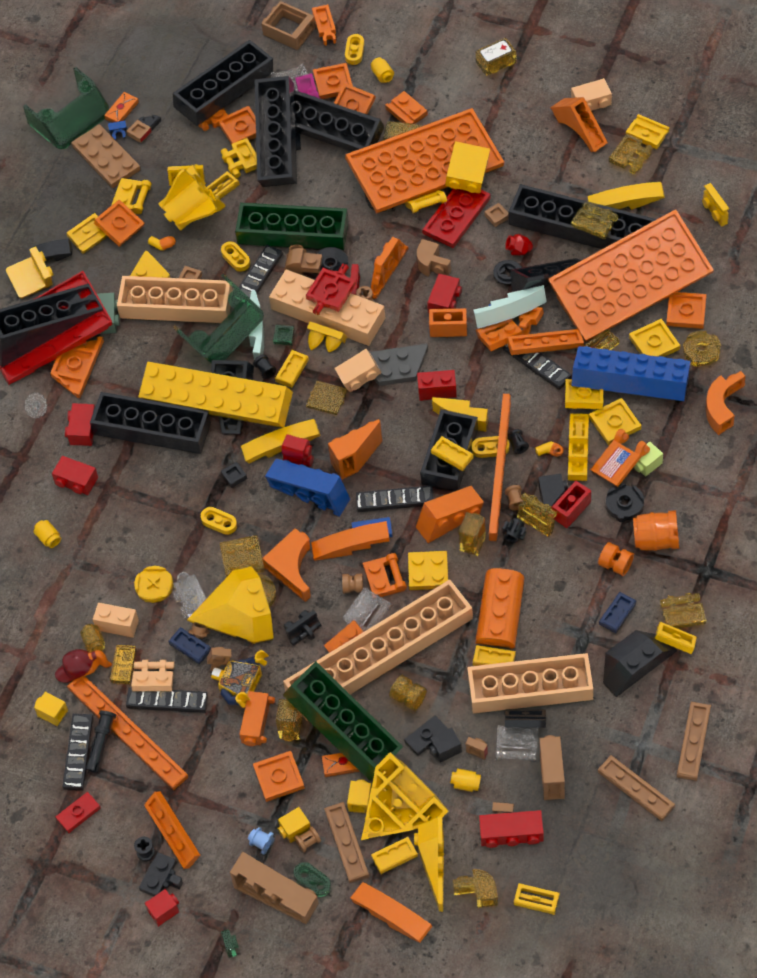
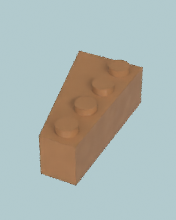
M244 852L241 853L230 871L235 889L304 924L308 923L319 904L314 891L301 887L293 880L286 878Z

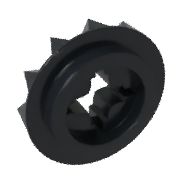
M503 260L494 267V278L498 283H503L504 286L511 284V276L509 277L505 274V269L511 273L512 269L522 267L513 260Z

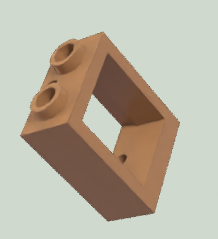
M282 1L272 8L271 13L267 18L263 19L261 24L264 36L295 50L301 47L316 28L315 16ZM282 17L300 24L292 35L275 28Z
M548 735L540 738V763L544 800L565 799L560 737Z

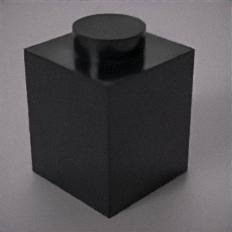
M452 727L430 738L431 746H429V750L433 757L437 756L440 763L462 752L461 742Z

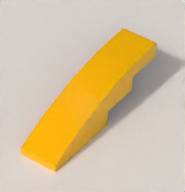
M652 182L623 186L588 196V202L615 209L629 206L632 210L661 200L665 196L662 183Z
M570 413L568 480L587 481L589 414Z
M311 419L296 423L241 445L245 461L250 464L263 456L270 458L282 452V443L286 434L309 441L321 436L316 421Z

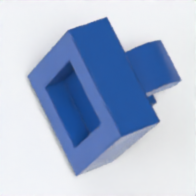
M125 120L108 123L109 131L115 140H117L116 134L118 132L122 133L123 139L126 138L124 130H127Z

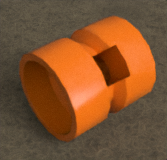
M608 542L600 554L598 565L608 570L613 568V572L625 576L633 562L634 553L625 549L620 551L619 546Z

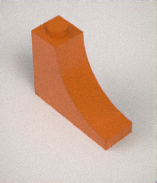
M584 97L564 98L550 107L558 123L571 127L584 140L591 152H596L608 143Z
M295 528L262 559L264 568L306 602L311 597L310 588L304 583L299 572L301 562L310 550V539L306 533L299 532Z

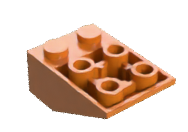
M379 419L374 422H368L365 426L352 430L348 434L335 438L328 443L331 464L341 477V480L359 472L382 443Z

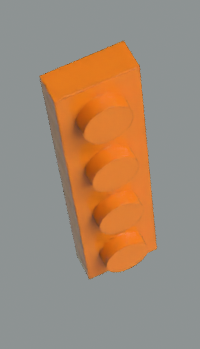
M578 329L507 337V344L511 355L574 349L584 345L582 335Z
M161 791L154 792L144 806L182 867L188 869L199 858L200 853Z

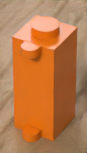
M249 691L248 697L250 700L246 701L239 735L241 743L247 746H261L262 743L267 741V738L263 735L269 706L275 703V698L269 696L268 693Z

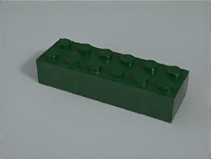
M240 202L235 230L237 244L269 245L275 247L301 245L303 248L309 249L335 247L344 250L349 222L347 208Z
M316 661L283 694L369 781L374 778L375 767L390 752L395 756L403 748Z

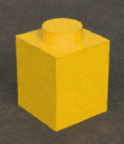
M47 692L35 702L34 708L37 716L55 726L59 725L68 712L64 701Z
M365 780L351 781L347 801L348 812H367L372 787L371 783Z
M300 807L278 819L280 827L277 829L283 839L287 838L292 843L295 841L294 837L296 835H302L311 826Z

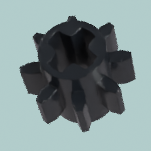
M516 518L511 519L510 522L505 521L502 527L504 538L513 543H516L518 539L523 540L527 533V528L524 527L525 524Z

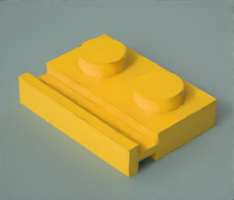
M638 114L637 118L634 119L627 129L626 136L658 149L666 134L669 133V127Z
M711 183L704 185L706 189L702 199L704 207L710 210L714 221H718L721 227L727 225L729 215L727 210H729V207Z
M96 213L67 232V237L79 248L82 254L108 237L94 224V220L98 217Z

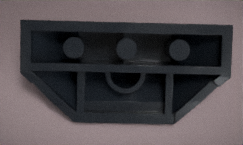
M635 630L605 653L603 684L618 697L677 652V649L656 640V634Z

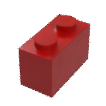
M438 274L427 302L428 313L429 309H456V299L462 293L460 278Z
M455 370L417 373L419 401L432 400L433 397L457 398Z
M72 403L71 411H68L69 425L65 427V437L68 438L70 445L92 446L94 435L90 421L95 404Z
M65 456L60 458L52 472L54 483L57 486L72 489L77 494L89 495L98 479L95 467Z
M575 481L552 506V519L568 528L591 503V490Z

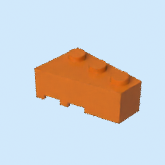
M468 486L424 502L416 528L426 542L430 543L478 516L484 501L472 486Z

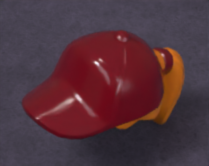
M75 649L63 656L62 665L56 670L55 677L62 683H69L94 673L99 665L108 668L112 666V663L107 660L104 652L100 650L89 652L83 649Z

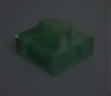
M276 325L273 338L274 344L292 345L295 331L294 326Z
M229 929L221 931L228 957L237 956L235 948L239 946L236 936H231Z

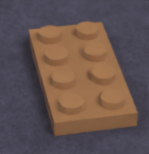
M100 124L71 142L72 147L112 189L119 185L121 178L128 179L141 170L140 165Z

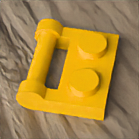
M121 178L112 205L116 201L121 200L133 213L141 214L148 190L151 189L152 183L148 180L137 181ZM137 189H140L136 204L132 205Z
M437 190L412 201H407L405 206L411 209L412 213H416L419 209L436 203H445L447 198L443 191Z

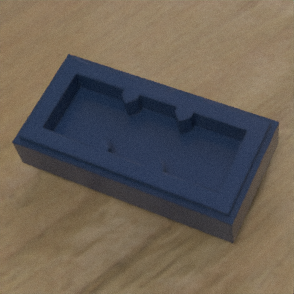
M619 592L599 620V625L617 633L637 601Z
M181 627L168 641L169 645L199 665L211 650L209 645Z

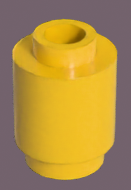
M378 57L371 62V70L381 83H387L392 80L394 71L385 59Z
M41 520L36 523L33 533L46 547L54 548L60 543V533L48 520Z
M457 768L456 772H452L450 784H454V789L473 792V790L478 791L481 775L476 774L474 771Z

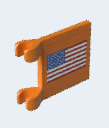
M619 429L616 432L612 443L590 469L617 487L639 459L650 451V447L644 441H640L637 444L635 452L621 445L629 439V435L623 429Z

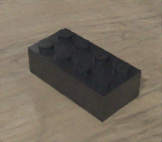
M443 409L440 410L420 471L421 484L432 485V487L451 491L459 490L465 469L461 471L433 455L431 449L443 436L471 452L472 442L475 440L478 431V417Z

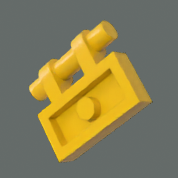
M248 138L231 144L233 149L231 151H228L226 148L221 150L222 159L228 164V170L235 178L241 176L240 169H244L245 173L257 169V154ZM237 157L239 161L234 163L233 159Z

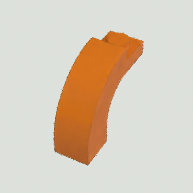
M742 371L730 375L726 380L722 375L719 376L708 390L706 417L710 426L718 435L734 426L735 415L727 408L724 401L728 396L745 386L746 376Z

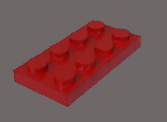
M453 189L446 197L447 202L440 205L422 229L423 234L454 248L491 199L490 193L482 189L480 193Z

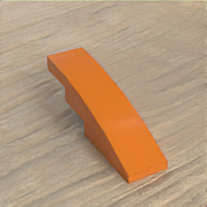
M387 521L351 528L311 542L314 561L350 556L352 551L370 549L371 544L390 542Z
M364 882L361 883L350 897L353 903L367 909L371 915L386 922L390 928L419 943L432 928V925L419 915Z

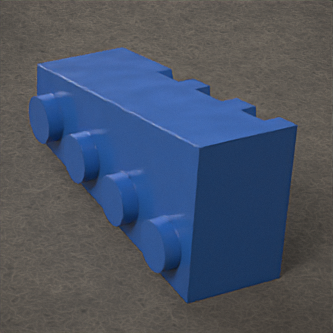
M275 459L265 475L271 488L290 496L296 494L298 498L306 503H309V501L318 504V508L322 510L329 508L334 511V515L339 517L350 501L341 477L335 473L329 474L320 469L308 468L303 464L298 465L288 460Z

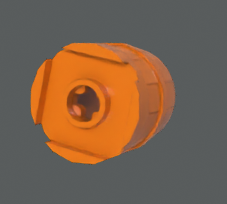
M676 510L668 511V513L650 512L633 518L636 548L645 551H658L667 548L679 549Z

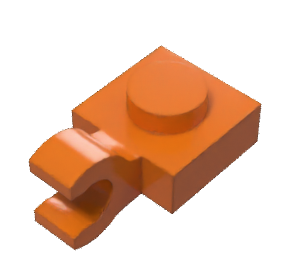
M537 307L519 316V328H523V335L530 334L531 325L538 324L544 314L543 308Z

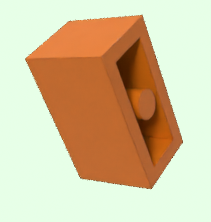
M466 308L429 309L430 337L467 336Z

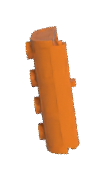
M493 568L486 571L475 644L515 648L525 579L524 575L520 572L501 568Z

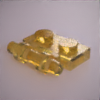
M626 134L610 155L609 162L623 169L627 165H631L629 172L635 174L642 168L643 162L650 157L653 147L647 145L644 148L642 147L641 139ZM636 153L639 154V157L637 159L634 158V155Z
M585 202L583 209H579L572 220V226L605 239L613 226L612 221L616 222L618 215L609 209L599 208L597 204Z
M523 493L521 499L524 501L519 505L517 518L549 537L553 533L555 523L553 519L556 517L557 512L552 510L550 505H544L538 501V498L534 495L530 496L527 493Z
M685 593V596H667V599H661V607L669 606L668 609H663L665 624L677 629L706 624L702 603L694 604V602L700 601V594ZM685 603H686V606H680V607H677V606H676V605H679V604H685Z

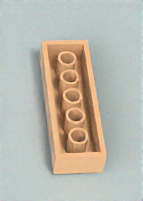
M287 269L285 270L269 296L272 310L306 323L311 321L343 332L347 338L370 346L385 320L383 305L350 293L339 312L324 307L320 315H317V313L315 315L313 310L317 304L306 299V294L315 280Z
M122 276L117 302L119 316L122 319L228 324L233 295L231 281Z
M588 653L468 667L473 714L593 700V683Z

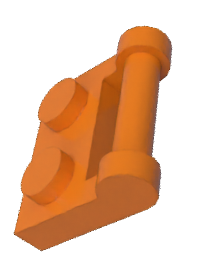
M512 319L485 328L476 329V334L490 351L507 345L508 336L523 335V331Z
M391 553L386 557L363 563L373 599L399 593L407 589L397 564V554ZM390 565L395 584L391 586L384 567Z

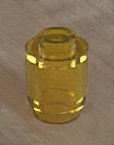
M93 624L85 625L80 635L87 651H103L105 641L99 627Z

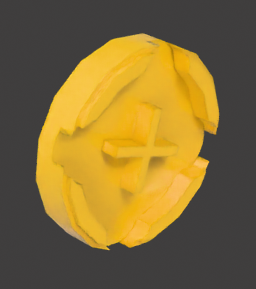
M146 567L135 578V591L139 598L145 602H161L172 592V576L163 567Z

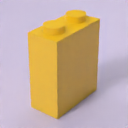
M455 141L445 186L452 189L466 190L471 193H480L490 149Z

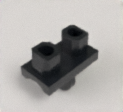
M304 610L299 614L297 622L288 621L284 624L285 632L293 646L306 637L310 640L315 638L313 632L322 625L314 610L311 612Z

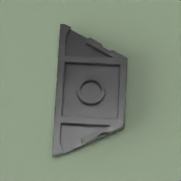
M428 344L369 352L381 371V374L374 381L379 386L416 381L417 373H419L425 353L428 351Z

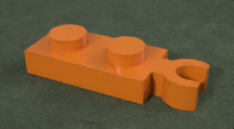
M329 5L313 7L312 14L315 16L319 37H323V44L326 46L329 39L333 40V43L336 44V29Z

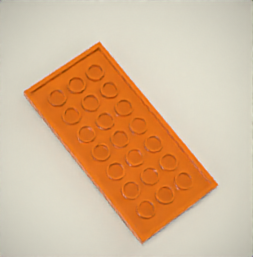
M473 108L353 151L345 156L376 214L446 188V177L455 141L490 149L485 173L504 166V160Z
M675 209L548 279V282L586 343L713 273L714 269Z

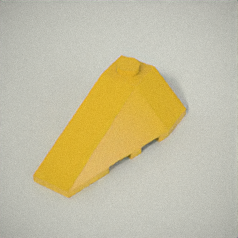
M437 817L418 825V833H414V846H418L419 855L438 910L443 912L444 830L442 817Z

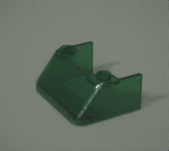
M74 67L73 70L78 91L81 95L56 113L52 109L45 108L36 113L26 104L23 106L27 123L58 149L67 148L72 144V141L105 119L104 115L109 110L108 103L94 81L77 67Z
M224 274L221 277L234 288L228 295V303L234 310L209 336L202 330H196L188 337L176 325L173 326L175 331L211 364L212 360H226L261 323L264 317L263 311Z

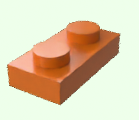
M353 620L324 646L330 653L364 631Z

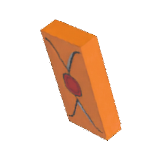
M123 92L104 115L105 119L112 123L124 121L139 103L138 98Z
M342 753L322 756L325 777L360 772Z

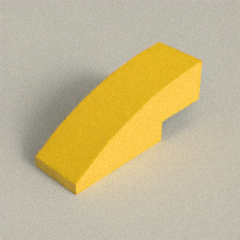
M432 398L433 411L438 415L440 410L443 409L478 417V431H487L488 409L470 407V401Z

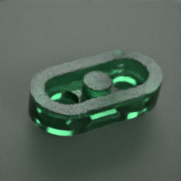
M307 862L299 863L295 867V880L304 888L311 889L318 897L326 896L330 892V879L317 868ZM303 873H308L307 877H302L301 875ZM319 885H324L323 889H318L317 887Z

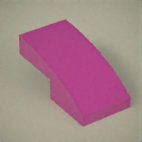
M312 73L295 77L298 91L319 98Z

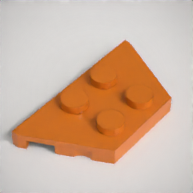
M392 237L389 243L387 242L384 245L383 252L380 256L376 257L374 262L371 289L373 292L372 298L375 300L409 249L408 246L395 237Z
M99 336L97 340L86 341L58 356L50 372L53 379L77 398H81L103 345V337Z

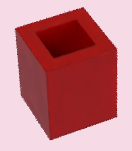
M166 889L145 902L148 913L158 927L179 913L177 907L179 901L173 893L169 895Z

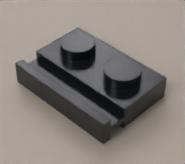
M506 709L505 727L546 728V709Z

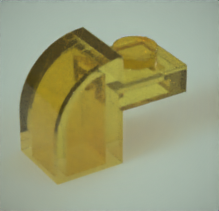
M472 869L473 877L460 876L453 880L454 895L475 893L477 908L498 905L495 881L486 871Z

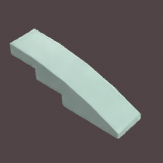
M544 285L507 293L508 298L490 301L491 306L474 309L477 328L515 318L546 303Z
M252 290L245 323L247 331H250V346L254 347L253 357L255 360L258 356L263 355L264 328L256 291Z

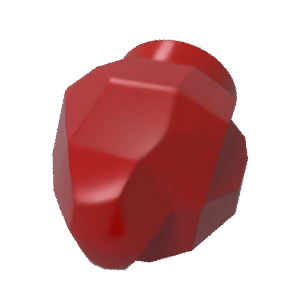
M521 234L508 236L505 243V249L510 250L512 255H525L533 248L532 242Z

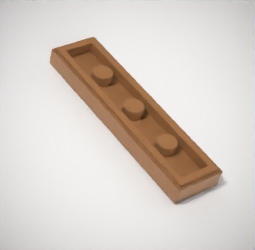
M691 702L677 771V777L697 781L711 705Z
M612 755L599 767V774L660 821H663L674 809L675 804Z
M344 802L324 808L349 883L368 878L369 873Z

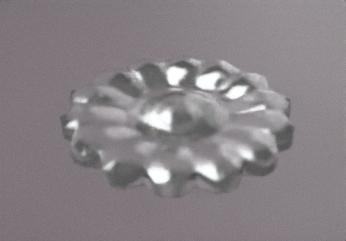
M40 393L28 395L24 404L25 412H27L28 416L40 418V416L44 415L48 406L44 395H40Z

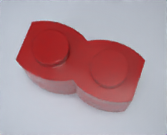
M286 434L282 443L283 461L288 460L294 464H303L311 467L314 456L311 455L312 446H310L309 440Z

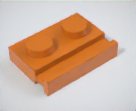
M405 91L392 99L391 103L385 104L386 110L407 128H411L412 124H416L428 115V111Z

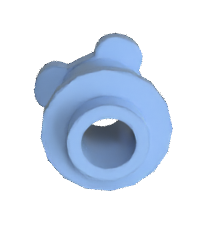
M260 827L256 830L253 829L248 836L249 845L258 847L262 850L261 854L265 855L268 848L274 842V833L270 832L267 834Z

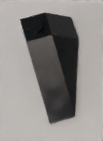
M573 258L512 269V291L515 292L542 285L545 288L550 285L548 282L549 278L581 260Z
M212 360L211 373L253 380L254 366L248 361ZM218 416L222 434L241 435L243 420Z

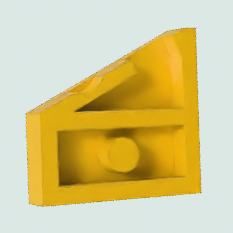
M146 250L130 275L136 277L170 278V274Z

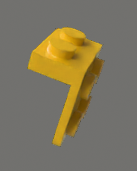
M37 247L29 249L30 258L6 268V273L18 297L21 299L53 285L51 277L54 274L50 266L46 267L44 263L46 261L42 251H38Z

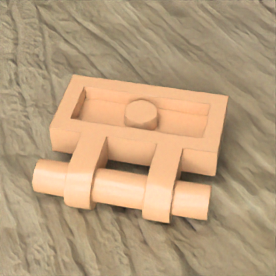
M149 660L134 662V669L141 671H133L132 691H172L174 675L173 671L167 670H174V662H167V660H160V662H149Z

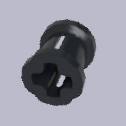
M265 354L258 356L254 360L253 365L260 370L263 379H268L276 373V367L271 365L268 361V356Z
M519 429L508 433L507 439L513 446L514 454L524 453L529 448V444L524 441L523 433Z
M142 836L135 841L134 848L138 858L142 861H150L155 856V849L151 839Z

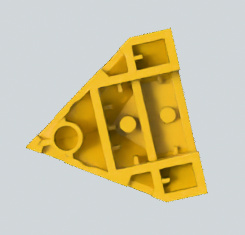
M252 566L233 570L187 619L189 622L205 625L212 630L246 639L253 644L274 638L269 605L261 579Z
M390 752L375 767L361 840L418 829V825L437 817L443 818L449 810L406 764Z

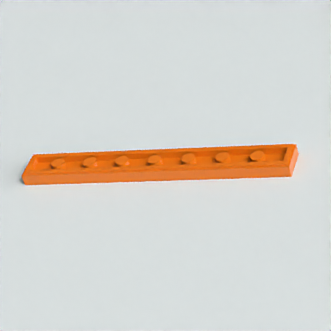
M503 394L489 541H496L498 537L511 408L510 394Z
M83 676L81 679H75L67 686L98 718H100V710L116 714L117 716L113 720L111 731L173 791L188 778V774L88 678Z

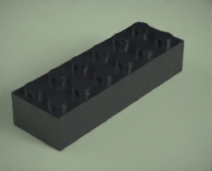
M248 40L173 92V107L198 126L254 87L256 79H265L272 74L273 58L251 40Z
M289 76L256 79L257 181L262 187L297 184L294 83Z
M294 90L295 132H300V134L351 152L378 143L384 129L381 119Z
M100 392L90 425L93 435L201 454L211 420L207 410Z

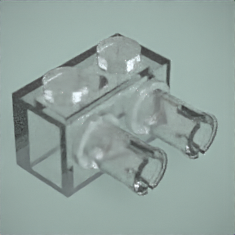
M182 572L177 576L178 582L173 583L175 591L172 594L176 603L180 602L182 605L179 608L183 618H189L206 600V597L195 574L189 576L188 573Z

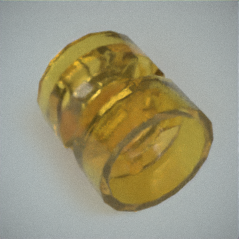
M400 675L394 682L389 697L399 703L403 702L404 706L415 711L424 701L427 689L418 683L413 684L411 679Z

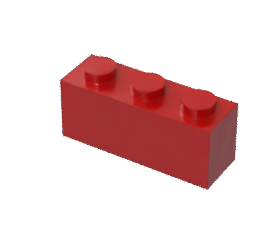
M541 810L479 815L481 846L494 848L498 845L506 844L508 846H516L519 843L534 845L544 842Z

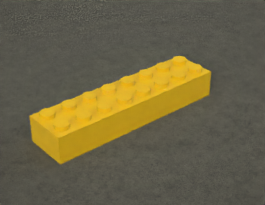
M147 361L138 397L145 400L207 410L210 415L284 428L293 392L287 386Z

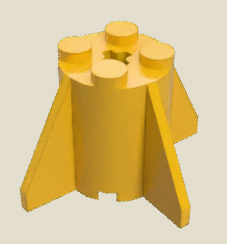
M193 165L187 170L183 168L178 172L168 194L158 203L166 211L164 216L170 222L174 221L177 228L181 231L191 222L213 215L215 212L221 211L226 207L225 203L216 197L211 189L205 186L206 183L200 178Z

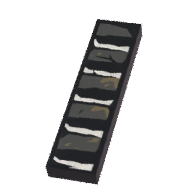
M269 245L265 246L234 293L232 302L248 308L251 291L255 290L256 295L258 294L282 257V250Z
M508 344L503 346V351L559 390L566 384V379L572 378V374L540 352L511 355Z
M432 485L356 492L357 512L423 506L424 502L433 500Z
M129 687L126 707L130 709L206 713L208 693L184 690L132 691V687Z
M72 714L62 786L64 790H84L93 724L92 714Z

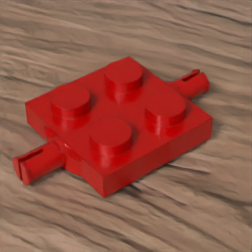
M343 263L338 271L322 268L306 294V299L317 304L313 310L315 315L316 313L320 315L324 307L339 312L356 285V280L345 275L349 269L347 264Z

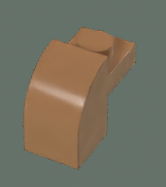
M422 239L417 248L418 268L422 274L428 277L431 271L447 276L451 272V261L439 257V244Z
M304 248L293 249L287 254L284 272L287 269L303 276L304 272L320 273L323 259L322 254L304 253Z

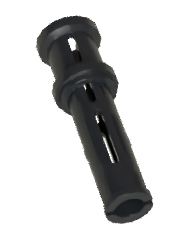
M99 711V722L94 728L96 735L86 766V770L98 773L107 738L112 734V723L117 715L109 711Z

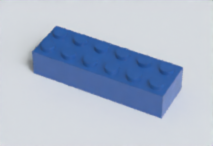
M578 346L573 365L572 386L684 401L689 379L690 361Z

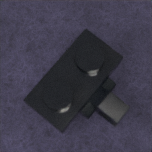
M157 852L139 886V890L151 896L157 895L163 888H168L169 886L180 890L183 884L182 878L175 875L176 872L173 870L177 864L176 859Z

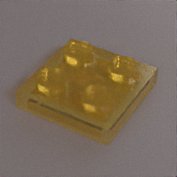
M257 535L220 542L226 577L233 570L251 566L256 573L265 572Z

